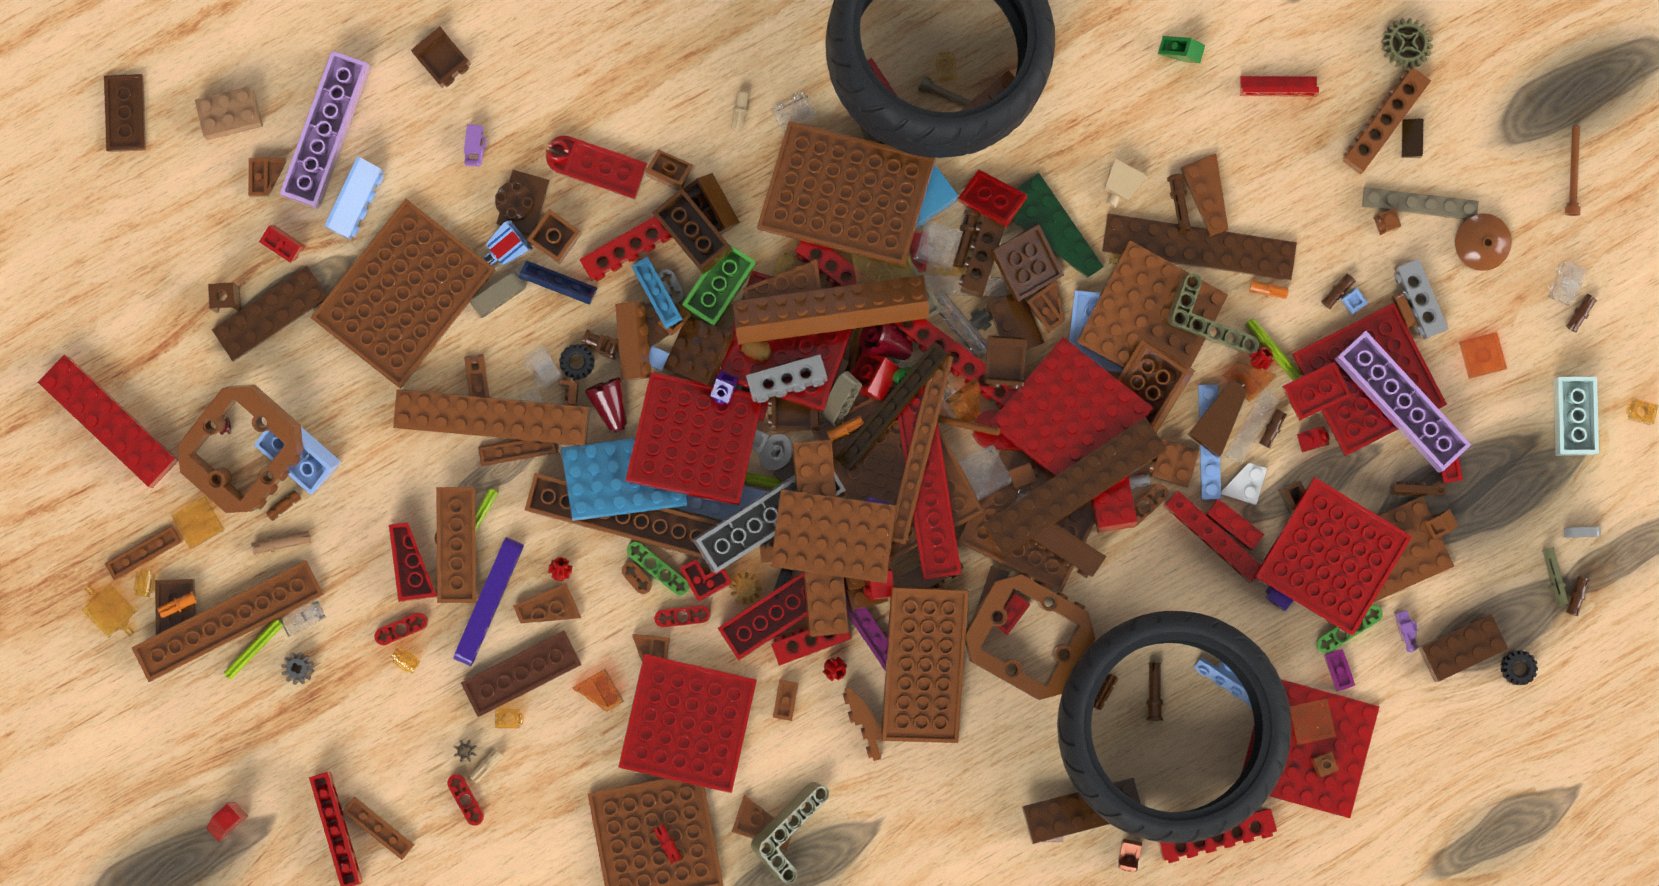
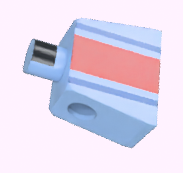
M509 220L505 221L487 242L486 245L491 252L484 256V258L490 265H493L498 260L502 265H505L531 251L533 248L514 223Z

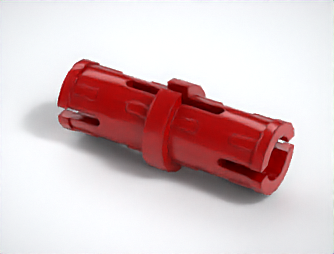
M664 824L654 829L653 832H655L661 843L660 847L666 852L671 864L682 859L674 845V839L670 838Z

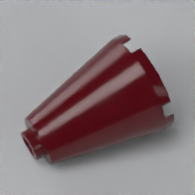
M890 324L864 327L861 332L859 346L863 348L861 350L865 353L903 361L910 358L913 354V345Z
M620 377L587 388L585 390L586 396L608 429L614 430V433L624 430V426L627 425V417Z

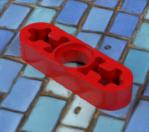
M705 606L666 609L658 611L655 614L654 620L660 627L700 624L709 620L710 611ZM693 609L694 614L699 613V609H703V612H707V616H704V620H700V617H693L695 621L691 622L689 610ZM680 611H685L688 614V619L685 622H680L677 619V614ZM670 612H674L676 623L671 624L672 620H666V624L658 621L661 613H664L665 616H671Z
M415 613L378 629L374 634V639L380 645H388L425 629L428 625V618L425 614ZM417 616L421 619L423 618L422 626L414 625L412 626L414 630L411 631L407 620L410 619V623L417 621ZM401 623L407 627V631L403 635L396 632L397 625ZM392 627V632L396 638L393 639V635L386 637L387 641L385 642L384 640H379L380 632L389 633L391 632L389 628Z
M460 774L450 776L447 785L465 819L473 826L481 824L484 820V813L465 778ZM453 778L461 779L462 782L459 785L461 789L466 787L467 791H463L457 796L456 792L459 789L457 786H452ZM464 794H468L471 797V803L467 806L463 805L460 801L461 796ZM474 804L476 808H473L474 813L480 814L478 822L475 820L471 821L472 813L470 810L467 813L465 809L472 807Z

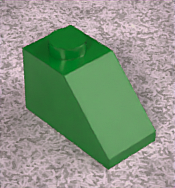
M1163 36L1158 54L1187 63H1201L1205 45L1193 38Z

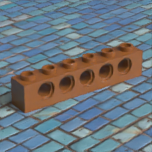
M1412 68L1410 71L1405 70L1399 78L1402 82L1398 87L1394 85L1388 93L1391 97L1387 102L1385 100L1381 102L1377 108L1379 113L1376 117L1373 115L1366 123L1367 129L1364 132L1361 130L1355 137L1356 144L1353 147L1350 145L1343 155L1346 157L1343 162L1359 174L1365 171L1431 82L1430 79L1415 68ZM1405 85L1412 88L1411 94L1404 92L1403 87ZM1392 101H1399L1401 108L1395 109ZM1381 116H1387L1390 119V123L1384 124L1381 121ZM1370 131H1376L1379 135L1378 139H1372ZM1365 146L1367 154H1361L1358 147Z

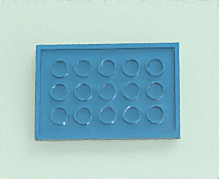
M635 438L561 448L572 521L687 506L686 494L626 482Z

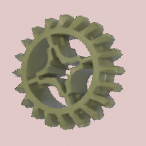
M1402 18L1400 24L1394 21L1393 26L1389 25L1387 27L1389 32H1384L1383 36L1386 38L1381 40V43L1386 45L1381 49L1382 51H1388L1384 57H1391L1389 60L1390 64L1396 61L1395 67L1398 68L1402 64V69L1405 70L1407 65L1412 69L1415 64L1419 67L1422 65L1421 61H1427L1426 56L1431 55L1428 49L1433 48V45L1428 42L1432 41L1433 37H1427L1430 30L1424 32L1425 24L1419 27V20L1412 24V18H1409L1407 23ZM1410 30L1414 33L1411 35H1405L1403 32L1400 33L1399 31ZM1393 36L1399 44L1397 51L1393 47ZM1418 36L1422 44L1421 51L1415 42ZM1411 38H1413V39L1411 40L1409 46H1408V47H1405V48L1402 50V47L1404 46L1405 42H1406L1407 40L1409 41ZM1404 52H1408L1411 55L1414 54L1416 57L1405 58L1400 55Z

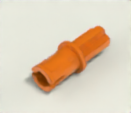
M1254 280L1251 281L1249 292L1286 299L1288 296V288L1271 285V282L1267 284Z
M861 415L847 422L842 421V424L827 430V434L833 442L846 434L850 435V432L862 427L865 422Z
M191 591L177 599L173 598V601L158 607V612L161 617H166L174 612H181V609L197 603V600Z

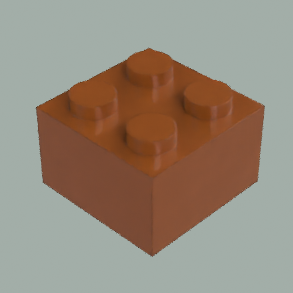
M549 209L527 241L560 265L582 233Z

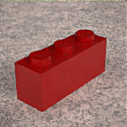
M1217 499L1205 514L1250 551L1254 549L1264 536L1261 531L1220 499Z

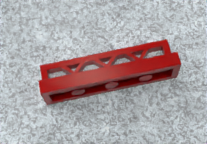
M1240 76V96L1316 97L1319 93L1317 76Z

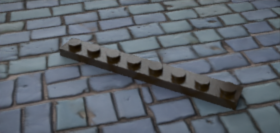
M934 342L835 459L848 471H851L947 360L950 354L937 342Z

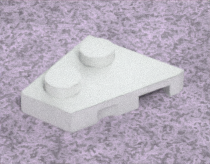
M1248 463L1221 491V495L1257 505L1267 468Z

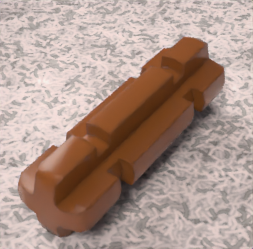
M292 491L288 494V498H283L274 505L275 508H270L266 512L272 521L279 517L278 514H283L292 507L293 503L296 504L301 500L300 495L296 491Z
M1113 674L1108 675L1107 682L1103 684L1097 695L1098 698L1095 699L1093 707L1098 710H1102L1105 705L1104 702L1107 701L1114 688L1113 685H1116L1118 677Z

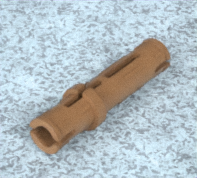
M309 531L274 539L269 537L268 540L252 542L251 545L253 547V554L256 555L258 553L268 551L272 553L277 549L311 543Z

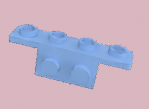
M1204 658L1199 659L1194 666L1195 670L1251 707L1243 685L1228 666L1220 661L1216 667Z

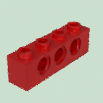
M803 629L791 632L793 635L791 637L785 638L783 635L775 638V643H772L771 646L780 666L851 640V636L849 633L834 634L830 639L824 636H815V644L807 645L805 637L809 635V630L803 632ZM788 642H797L798 649L795 652L788 651Z

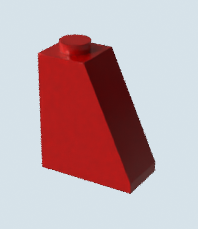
M236 802L227 803L211 818L206 829L220 842L243 822L248 815Z

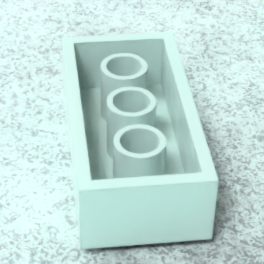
M1597 377L1555 378V455L1599 454Z

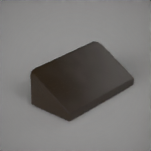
M1423 118L1402 120V158H1421L1423 156Z

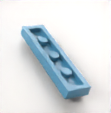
M648 256L632 265V269L664 327L667 329L682 320L683 318Z

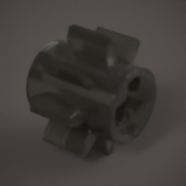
M976 308L970 313L972 318L969 321L977 331L981 328L983 331H986L992 325L990 321L993 318L985 308L981 311Z
M470 739L466 744H464L463 740H460L461 745L454 746L457 749V753L454 756H460V762H463L464 758L471 762L470 757L472 755L477 756L474 753L477 745H470ZM463 746L470 748L468 756L461 753Z

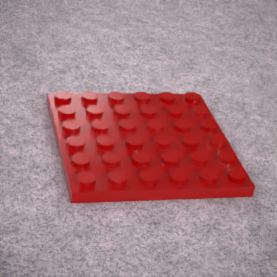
M752 270L746 287L770 279L772 276ZM734 319L730 330L734 334V338L716 378L721 371L738 377V385L749 388L746 375L821 355L828 381L818 387L808 386L801 392H787V395L778 398L824 412L853 329L738 345ZM805 371L801 374V377L808 378L811 373ZM785 377L782 382L790 383L792 378ZM767 382L764 384V388L770 389L774 386L772 382Z
M1395 303L1292 354L1302 375L1305 376L1334 362V359L1363 332L1367 331L1438 409L1447 405ZM1335 361L1352 396L1321 410L1343 455L1347 456L1398 430V428Z
M1062 337L1027 378L1024 386H1021L989 424L992 427L1000 428V434L1055 477L1141 419L1147 417L1153 410V407L1071 342Z
M651 372L626 475V482L740 505L762 402H753L750 392L735 390L729 403L720 404L714 400V397L710 396L714 385L709 387L696 381Z
M1313 477L1254 577L1349 635L1354 636L1412 536L1316 477Z
M644 654L618 768L732 793L757 680Z
M1281 679L1291 711V741L1285 769L1269 796L1351 818L1380 706ZM1254 726L1251 733L1242 771L1244 770L1248 762L1254 740ZM1326 752H1332L1339 770L1326 776L1318 777L1311 758Z

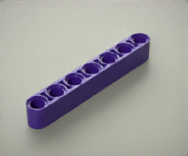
M508 537L504 539L453 657L454 660L468 666H472L524 544Z

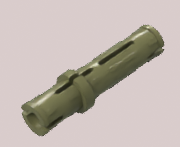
M1554 547L1544 549L1542 552L1552 584L1550 588L1554 591L1557 606L1568 604L1569 601L1565 591L1566 584L1562 580Z

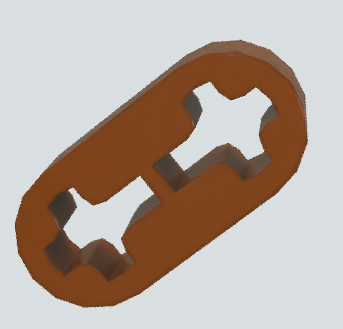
M1402 292L1393 295V302L1407 328L1415 326L1416 320L1405 295Z
M628 562L624 564L622 574L632 587L640 594L650 592L652 583L635 563ZM628 566L631 568L634 566L636 568L634 570V573L637 575L636 578H634L631 574H629L628 576L626 575V568ZM638 578L643 582H648L646 585L647 590H639L640 584L636 581Z

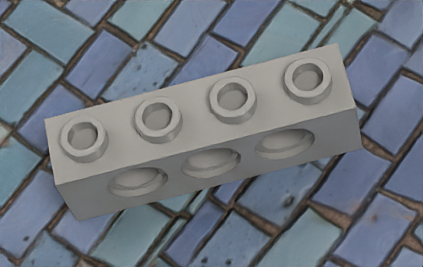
M1419 258L1394 269L1396 272L1394 273L1395 280L1398 284H1401L1403 289L1401 292L1405 295L1418 324L1416 329L1419 336H1423L1425 340L1448 330ZM1411 277L1416 280V287H1411L1408 284V278ZM1416 295H1421L1424 298L1422 305L1416 302ZM1424 313L1431 315V322L1424 321Z
M821 355L746 375L753 402L757 401L758 403L765 402L773 396L783 397L787 395V392H801L808 386L818 387L828 381ZM805 371L811 373L808 378L801 377V374ZM785 377L792 378L790 383L782 382ZM767 382L774 384L770 389L764 388V384Z

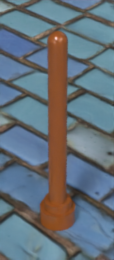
M1578 125L1572 127L1569 203L1565 206V215L1579 216L1581 212V207L1577 203L1580 127Z

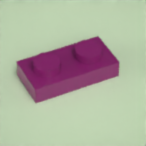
M1343 649L1324 655L1336 692L1356 686Z

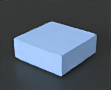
M1358 288L1340 299L1351 315L1368 304Z
M652 346L649 353L651 367L662 371L669 353Z

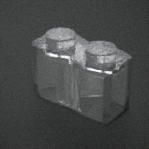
M543 344L523 356L525 361L522 363L528 372L532 370L535 375L532 379L538 388L542 387L543 390H546L557 383L558 380L563 379Z

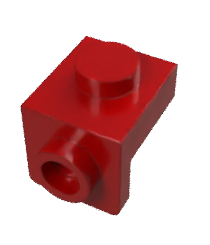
M1325 427L1297 434L1302 452L1329 445L1330 437Z

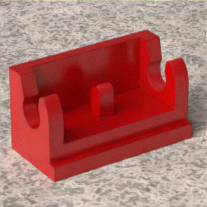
M275 225L268 226L259 241L290 263L297 260L299 252L303 251L306 247Z

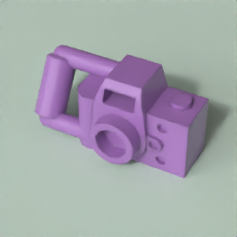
M467 124L464 145V163L466 166L479 167L482 164L483 151L487 147V139L483 137V126ZM470 154L478 155V159H470Z
M1408 610L1395 613L1394 616L1402 641H1405L1407 652L1418 650L1415 640V631H1418L1416 621L1410 619Z

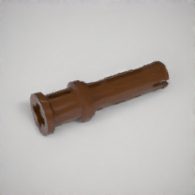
M1174 174L1167 177V182L1170 183L1171 188L1170 197L1174 199L1179 232L1186 233L1192 229L1185 200L1187 190L1184 189L1183 185L1184 175Z
M964 210V221L959 228L961 231L960 239L952 265L957 268H964L972 235L976 233V223L981 216L979 212L974 210Z
M1159 662L1149 663V699L1146 701L1148 705L1146 721H1163L1161 710L1163 705L1161 699V663Z

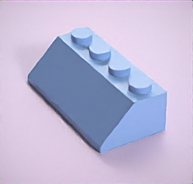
M357 156L326 221L325 227L331 232L349 240L357 236L360 229L358 226L361 219H365L368 212L366 209L369 202L372 203L375 198V188L377 185L380 186L383 181L384 175H382L383 171L380 168Z
M301 427L304 452L300 456L301 461L295 467L292 466L289 469V476L312 495L333 474L341 461ZM270 430L263 432L254 444L271 461L285 445Z

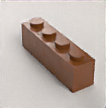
M645 302L617 303L615 307L621 380L650 378L651 364L649 361L650 347L647 336L648 326L646 324L647 309Z

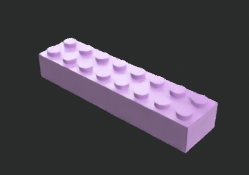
M331 51L280 191V195L284 198L316 209L320 208L371 68L368 63Z
M1367 331L1357 337L1334 359L1438 473L1444 471L1471 446L1466 438Z

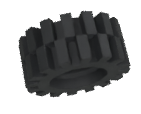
M569 345L570 347H566L560 354L561 370L570 378L578 380L586 378L594 369L595 361L593 354L583 345ZM574 355H581L584 358L583 367L573 369L569 363L570 358Z
M1527 651L1510 652L1503 658L1504 661L1501 662L1502 676L1513 685H1526L1537 676L1536 671H1538V667L1536 664L1538 663L1534 660L1535 657ZM1517 660H1521L1526 664V672L1520 676L1516 675L1512 670V666Z

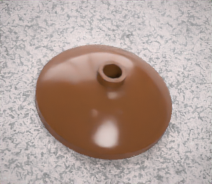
M1486 213L1476 214L1467 218L1459 226L1455 236V249L1459 259L1469 268L1479 271H1487L1500 266L1508 257L1512 244L1511 234L1507 225L1497 216ZM1486 239H1489L1490 244L1488 246L1485 245Z

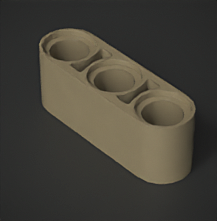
M513 271L476 296L470 303L480 318H483L522 292L526 285L519 278L517 272Z
M849 371L842 373L838 377L829 394L824 412L821 411V414L833 426H838L844 421L862 388V384Z

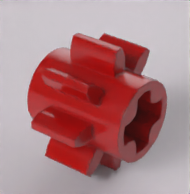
M1267 347L1258 348L1257 351L1249 355L1251 358L1250 364L1257 370H1260L1262 367L1264 370H1267L1274 361L1272 359L1273 354Z
M558 557L555 560H551L548 573H552L551 578L554 580L564 581L566 578L569 579L573 566L569 565V560Z
M831 657L824 663L825 670L823 673L830 681H833L834 678L839 681L846 675L847 665L840 657L836 659Z

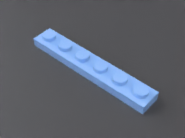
M1198 385L1199 419L1217 398L1218 385ZM1200 445L1201 500H1221L1220 457L1216 458Z

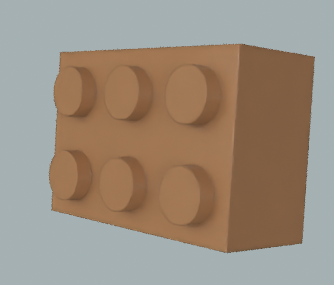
M251 86L195 100L203 137L207 140L263 127L255 91Z

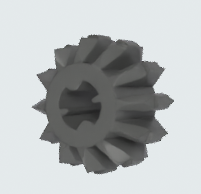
M299 652L297 657L295 653H291V659L288 657L284 658L288 664H282L281 667L287 668V671L282 672V675L289 674L286 678L287 682L293 679V684L297 685L298 680L301 684H305L304 677L308 680L311 679L308 672L314 673L315 670L309 669V666L314 664L313 661L307 663L310 658L309 655L303 658V653ZM295 664L302 666L300 673L294 671Z

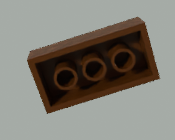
M682 188L652 212L703 275L733 251L727 241Z
M1492 614L1478 618L1418 647L1434 682L1444 680L1508 649Z

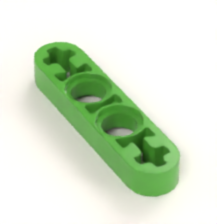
M632 542L628 545L627 553L629 557L677 595H685L688 592V582L641 543ZM632 546H640L639 551L642 554H644L645 551L648 552V554L643 557L642 562L638 561V559L641 558L639 555L635 554L633 556L631 554L633 552L631 550ZM649 557H653L656 560V565L653 568H648L645 565V561ZM664 569H668L671 572V577L668 580H663L660 577V573ZM675 575L678 576L675 579L678 583H685L684 588L686 589L684 591L680 590L677 592V586L673 583L672 586L668 585Z
M1371 605L1370 609L1378 611L1376 614L1377 618H1369L1367 620L1370 622L1368 625L1366 620L1363 619L1362 628L1356 630L1354 636L1346 633V638L1339 640L1336 637V632L1340 629L1338 627L1322 635L1316 641L1317 650L1321 653H1329L1380 621L1383 616L1382 609L1379 606ZM1370 609L1368 610L1365 617L1371 614ZM1333 638L1337 642L1336 645H1334V642L1328 644L1327 650L1320 647L1322 640L1328 641Z

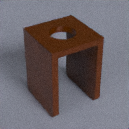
M233 282L208 284L209 309L215 313H219V308L241 310L240 287ZM224 290L227 293V298L224 301H218V291Z

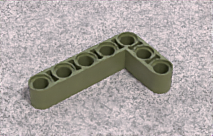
M1195 273L1182 276L1168 313V323L1172 327L1241 353H1254L1257 351L1259 342L1254 336L1193 314L1192 310L1202 280ZM1189 277L1194 280L1193 287H1190L1187 283ZM1183 295L1188 298L1186 305H1183L1181 302ZM1177 313H1179L1182 318L1179 324L1175 321V315ZM1194 320H1197L1199 323L1197 330L1192 326ZM1212 326L1215 327L1217 331L1214 337L1210 334V329ZM1229 333L1234 336L1232 343H1229L1227 339ZM1246 340L1251 342L1249 350L1245 347Z
M816 782L808 784L751 842L753 852L772 875L785 884L793 883L797 878V872L778 848L829 798L827 787Z

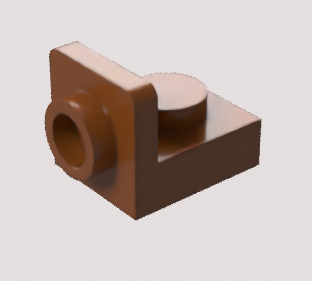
M563 377V380H558L560 386H569V389L565 390V401H568L567 404L577 405L579 383L570 377Z

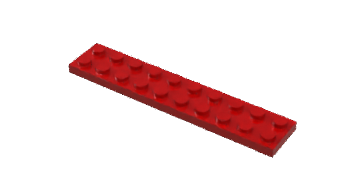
M926 384L898 416L905 466ZM938 421L913 515L923 580L962 574Z

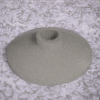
M784 434L770 436L762 452L759 454L763 467L776 471L786 466L793 454L792 441Z

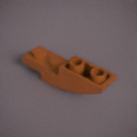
M845 688L846 693L842 694L845 705L849 704L851 711L848 712L850 722H855V726L863 724L864 728H861L863 740L867 739L869 746L866 747L868 757H873V761L880 760L881 757L876 740L882 739L880 727L865 702L850 688Z

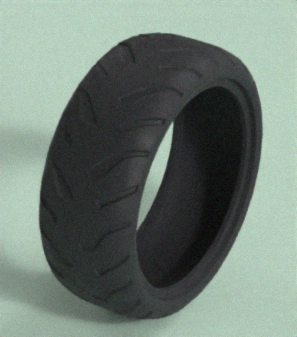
M834 0L827 23L825 46L830 80L835 92L849 114L866 132L884 144L905 153L929 158L964 156L984 150L1008 136L1022 124L1033 110L1046 86L1052 69L1055 51V25L1048 0H994L1006 15L1015 35L1018 52L1016 76L1009 86L992 100L978 107L956 112H939L923 109L900 99L888 90L870 68L862 48L860 36L861 17L873 0Z
M1159 611L1140 615L1115 626L1098 638L1082 654L1073 667L1060 699L1057 720L1058 743L1064 767L1072 784L1091 809L1105 821L1128 834L1146 840L1165 843H1188L1209 839L1229 831L1252 816L1272 793L1285 769L1292 729L1290 705L1285 688L1275 667L1262 649L1235 627L1217 618L1188 611ZM1176 643L1189 645L1218 658L1229 667L1243 685L1251 703L1254 717L1253 746L1248 762L1239 778L1224 794L1214 801L1196 809L1182 812H1165L1152 809L1125 795L1103 770L1092 740L1091 721L1093 706L1103 681L1110 671L1127 655L1137 649L1155 644Z

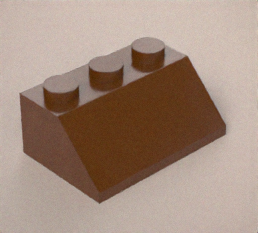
M713 173L697 178L683 189L721 235L740 223Z
M1009 294L987 304L986 307L999 336L1027 338L1026 351L1045 343L1025 298L1015 302L1012 294Z

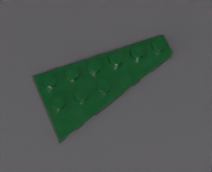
M1040 173L1016 188L1027 194V199L1013 217V222L1024 231L1039 224L1053 253L1060 256L1086 278H1089L1104 267Z

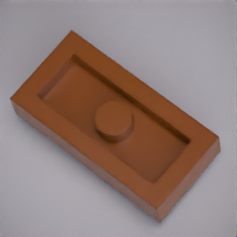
M779 680L773 718L792 721L799 683Z

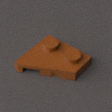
M249 158L248 196L269 197L287 159Z
M1057 280L1026 302L1048 333L1065 321Z

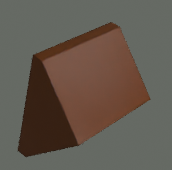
M658 149L646 168L645 174L646 177L679 191L681 188L683 189L693 164Z

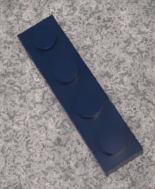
M527 260L519 274L521 279L589 305L597 291V287Z

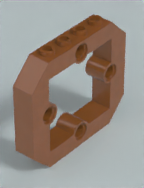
M255 384L222 388L177 445L180 473L225 513L252 512L256 509H262L268 502L266 498L278 490V483L284 481L289 476V469L292 466L295 467L301 461L300 456L304 452L301 424ZM236 401L254 416L252 426L256 431L265 432L270 430L285 444L269 466L259 471L257 481L245 496L230 484L232 475L228 469L218 468L215 470L196 453L209 436L224 430L226 426L224 417ZM262 417L267 421L266 426L262 423ZM211 420L214 421L216 425L215 429L211 426ZM268 471L273 474V479L268 477ZM217 474L221 476L222 482L218 481Z
M1027 573L993 581L966 628L965 645L970 662L1035 699L1042 700L1062 694L1073 667L1096 639L1089 613L1084 610L1085 606L1076 601L1074 604L1067 600L1068 596L1061 592L1055 594L1051 591L1052 587L1043 582L1039 585L1034 582L1035 578ZM1013 589L1038 602L1042 610L1054 611L1077 625L1067 645L1059 644L1053 649L1052 655L1057 663L1045 685L1022 673V666L1018 661L1007 659L1003 662L980 649L993 625L1001 626L1007 621V612L1003 607ZM1051 596L1053 599V604L1050 607H1047L1044 603L1045 598ZM995 611L1001 613V619L997 622L992 619V614ZM1062 649H1066L1068 652L1065 659L1059 657V652ZM1009 664H1014L1016 667L1013 674L1007 672Z

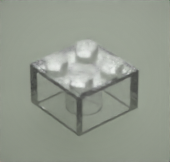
M926 220L921 230L913 260L950 271L954 264L963 231Z
M994 445L959 462L978 501L1012 484L1011 477Z

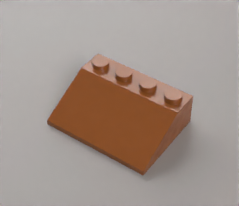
M1141 340L1118 380L1153 407V410L1147 415L1146 419L1157 433L1195 370L1174 356L1145 340Z

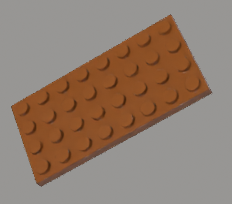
M891 587L881 731L882 741L958 743L969 590Z

